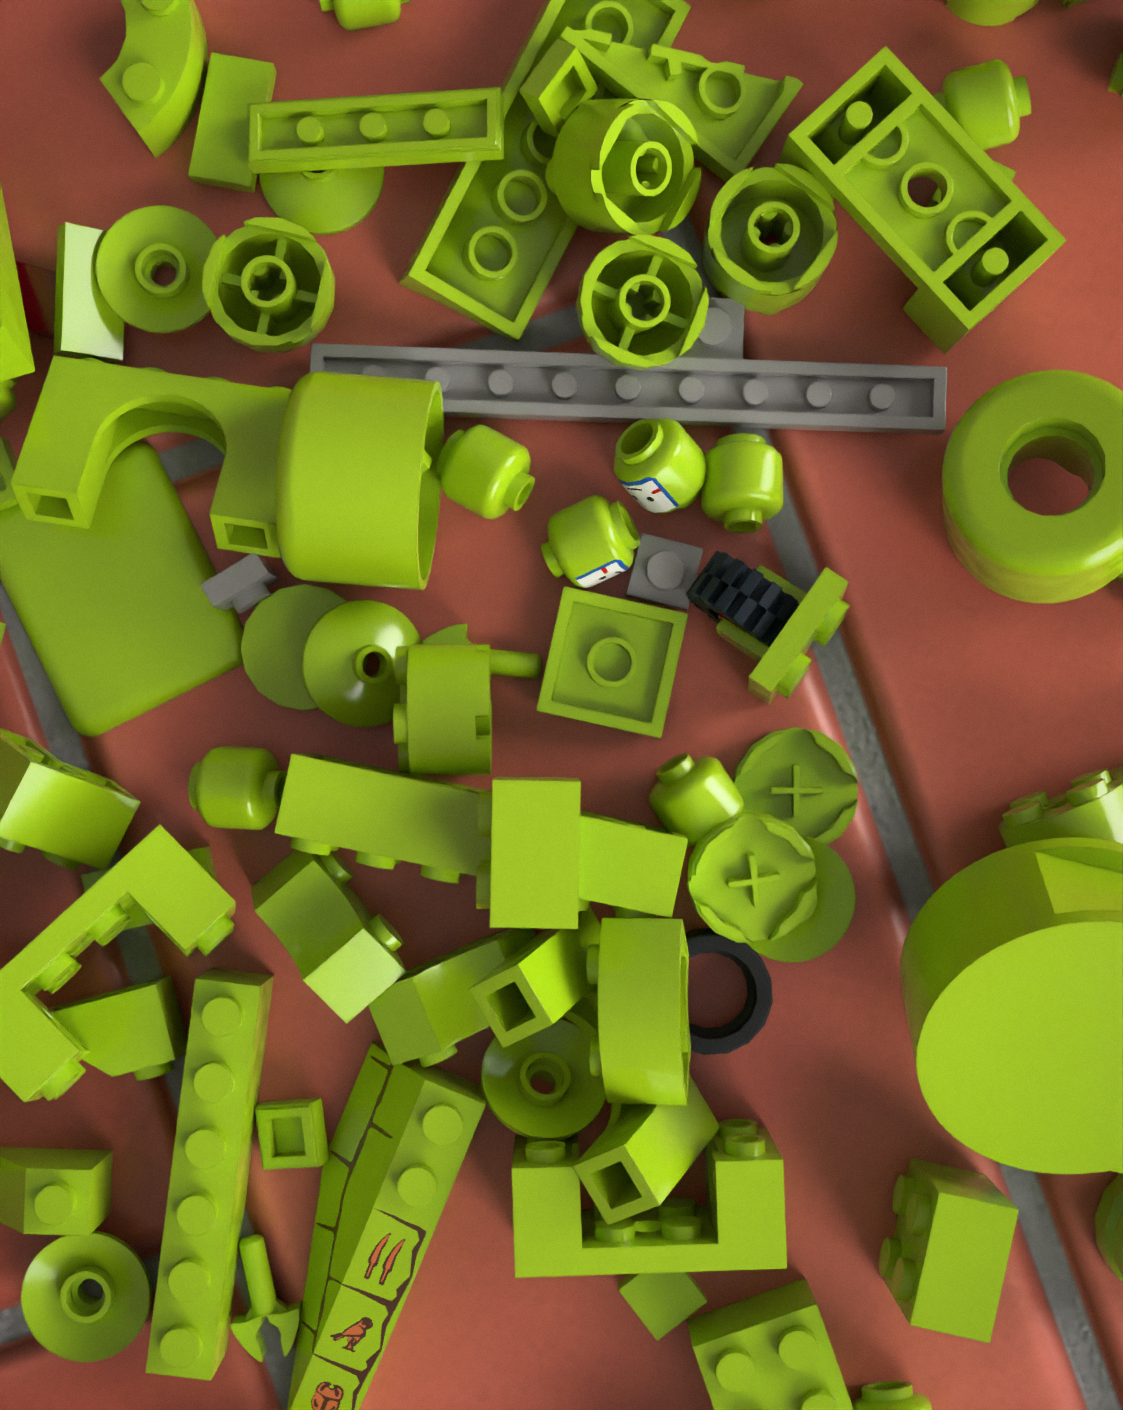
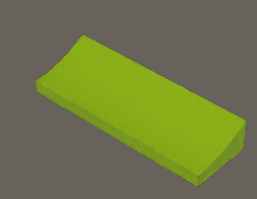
M545 0L500 86L504 96V159L460 163L398 284L466 316L513 343L518 341L578 227V224L564 211L557 195L548 188L545 179L546 167L553 158L557 137L542 131L521 95L520 88L567 26L573 30L590 28L611 33V41L647 50L652 43L670 48L691 6L683 0ZM593 78L599 90L592 99H620Z

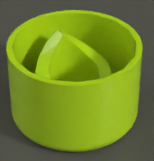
M1060 369L1034 371L1015 376L991 388L979 397L960 418L949 438L943 457V521L946 535L954 554L963 567L977 581L994 592L1011 599L1030 603H1059L1091 594L1104 587L1123 571V391L1087 373ZM1039 457L1054 461L1066 471L1081 477L1088 486L1089 495L1074 510L1061 515L1042 516L1026 510L1014 499L1008 486V477L1023 461Z
M314 371L302 376L294 385L283 417L276 472V529L278 546L283 563L293 576L305 581L422 591L426 588L435 550L441 496V476L436 471L437 461L444 445L443 396L439 381Z

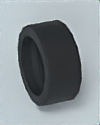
M711 928L692 929L685 933L689 959L704 953H717L729 957L741 968L747 980V998L744 1007L733 1021L720 1027L703 1028L689 1022L691 1051L702 1055L727 1054L750 1043L765 1026L773 1003L771 977L761 956L746 943L732 941L715 933Z

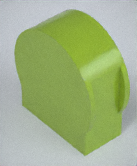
M1061 837L1035 840L997 851L972 863L946 881L918 912L903 944L900 958L901 991L918 1082L923 1097L939 1123L954 1138L980 1155L1001 1164L1049 1174H1089L1106 1171L1123 1174V843L1097 838Z

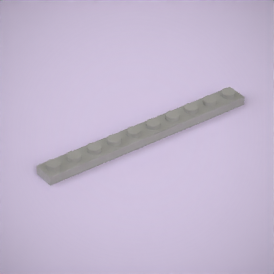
M311 343L310 372L326 371L439 381L443 396L444 417L632 424L647 418H669L679 422L680 425L928 435H940L945 431L947 367L677 357L664 366L636 370L613 365L599 354Z

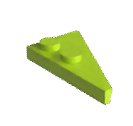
M567 26L558 38L577 46L592 77L620 99L665 100L683 111L692 123L699 145H692L694 158L724 182H727L738 172L745 170L804 84L799 79L787 75L781 81L744 73L745 65L728 61L713 63L704 59L702 55L653 43L647 50L611 41V33L590 28L573 30Z

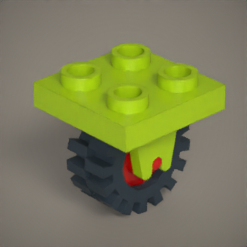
M719 551L713 554L686 593L687 598L695 603L698 609L707 613L709 618L719 623L715 628L719 636L758 663L749 676L748 691L768 705H770L777 693L786 699L790 697L807 673L808 666L812 661L805 653L814 641L825 647L844 620L845 613L850 607L849 604L842 600L848 581L827 567L809 592L806 593L762 565L752 570L737 558L734 560L729 554Z

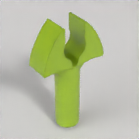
M467 624L449 626L430 635L422 643H471L467 639L469 626ZM490 649L491 674L537 678L541 673L542 659L537 653Z
M250 1234L239 1241V1249L252 1306L247 1314L235 1315L230 1327L243 1348L256 1360L262 1362L267 1353L265 1339L261 1332V1325L267 1317L270 1324L279 1329L283 1355L286 1357L299 1331L303 1301L287 1305L276 1297L264 1237L260 1234Z

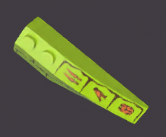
M374 1040L371 1043L328 1148L330 1161L322 1167L287 1410L360 1409L487 1102L483 1095L481 1084L435 1065L422 1067L419 1059H414L392 1066L384 1044Z

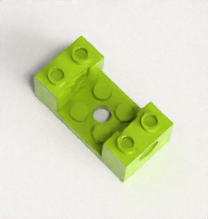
M887 46L881 49L788 134L778 160L780 164L795 165L814 175L830 193L833 202L837 200L914 283L918 289L902 310L944 355L1067 241ZM916 177L932 179L940 188L941 202L933 207L917 205L908 194V182Z
M160 824L0 970V1078L23 1102L39 1100L42 1096L48 1101L53 1098L55 1100L58 1099L87 1071L79 1061L90 1052L35 995L42 989L44 991L48 990L53 994L68 982L82 967L75 958L93 941L98 942L103 947L114 939L131 922L132 919L126 911L133 904L187 958L197 949L205 956L209 955L234 930L233 926L235 923L230 918L235 914L236 901Z
M727 1119L720 1121V1129L704 1148L706 1205L696 1206V1201L690 1198H665L657 1207L607 1225L595 1203L593 1209L581 1210L580 1178L573 1167L579 1160L578 1134L553 1141L515 1136L511 1168L515 1278L787 1269L783 1158L767 1128H757L756 1121L750 1119Z

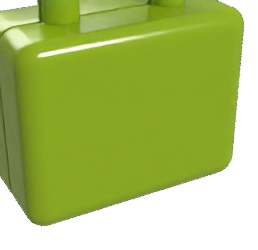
M136 441L126 447L114 459L106 474L90 529L26 520L19 504L0 511V580L70 724L79 734L87 737L99 736L243 664L240 648L244 632L242 623L234 608L224 611L213 607L200 586L217 575L157 451L150 444Z

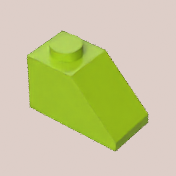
M171 975L48 1008L90 1051L82 1060L111 1077L134 1071L136 1081L151 1079L174 1070L173 1061L186 1052L188 1038Z
M0 1147V1223L22 1234L90 1236L111 1214L113 1150Z

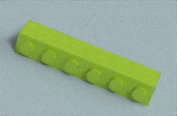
M210 968L195 978L145 1373L211 1381L227 1352L240 1251L239 1241L242 1235L256 1123L255 1106L258 1105L274 975Z

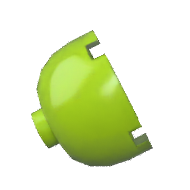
M254 217L244 221L243 224L245 226L234 230L228 237L223 234L213 243L203 265L202 293L217 324L233 341L260 353H287L308 345L324 330L334 309L335 276L324 249L304 227L284 218Z
M640 234L630 236L625 240L616 241L593 258L580 279L576 311L581 333L594 352L613 365L645 370L664 366L692 347L705 326L709 298L707 288H703L701 277L695 269L698 266L687 251L669 239Z

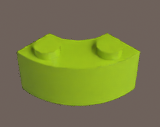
M120 0L125 10L126 38L117 61L100 78V81L155 158L169 149L184 132L192 120L204 92L208 70V45L202 18L194 0Z
M294 850L251 887L254 911L287 949L297 965L303 981L347 1024L406 973L404 964L396 951L404 942L395 928L382 915L378 914L374 917L350 887L347 882L354 877V874L335 851H330V854L326 856Z
M602 918L600 944H589L586 964L587 980L590 985H598L599 1036H593L591 1039L589 1065L591 1076L602 1077L607 1103L687 1106L691 1057L688 1016L689 951L682 919Z
M508 928L406 971L403 976L372 1001L368 1007L392 1066L414 1059H419L422 1067L437 1064L458 1052L455 1043L490 1027L468 989L535 937L533 928Z

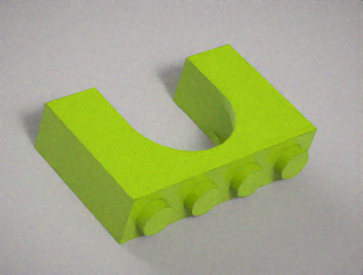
M54 355L10 482L26 520L90 529L108 469L114 459L126 447L154 434L166 432L191 434L207 440L225 456L209 513L217 549L281 558L276 529V472L282 422L292 390L281 386L267 388L234 383L220 377L201 378L168 373L155 367L141 369L108 364L95 358L75 359Z
M589 907V911L578 912V929L542 930L468 989L503 1048L553 1025L561 1017L576 1024L590 1040L593 1036H599L598 985H590L588 983L586 964L589 944H600L601 924L591 907ZM689 1074L687 1106L612 1103L611 1115L606 1129L573 1167L607 1225L659 1206L720 1129V1125Z

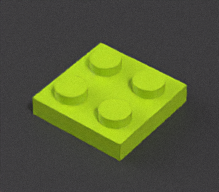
M564 586L536 711L661 738L688 613Z

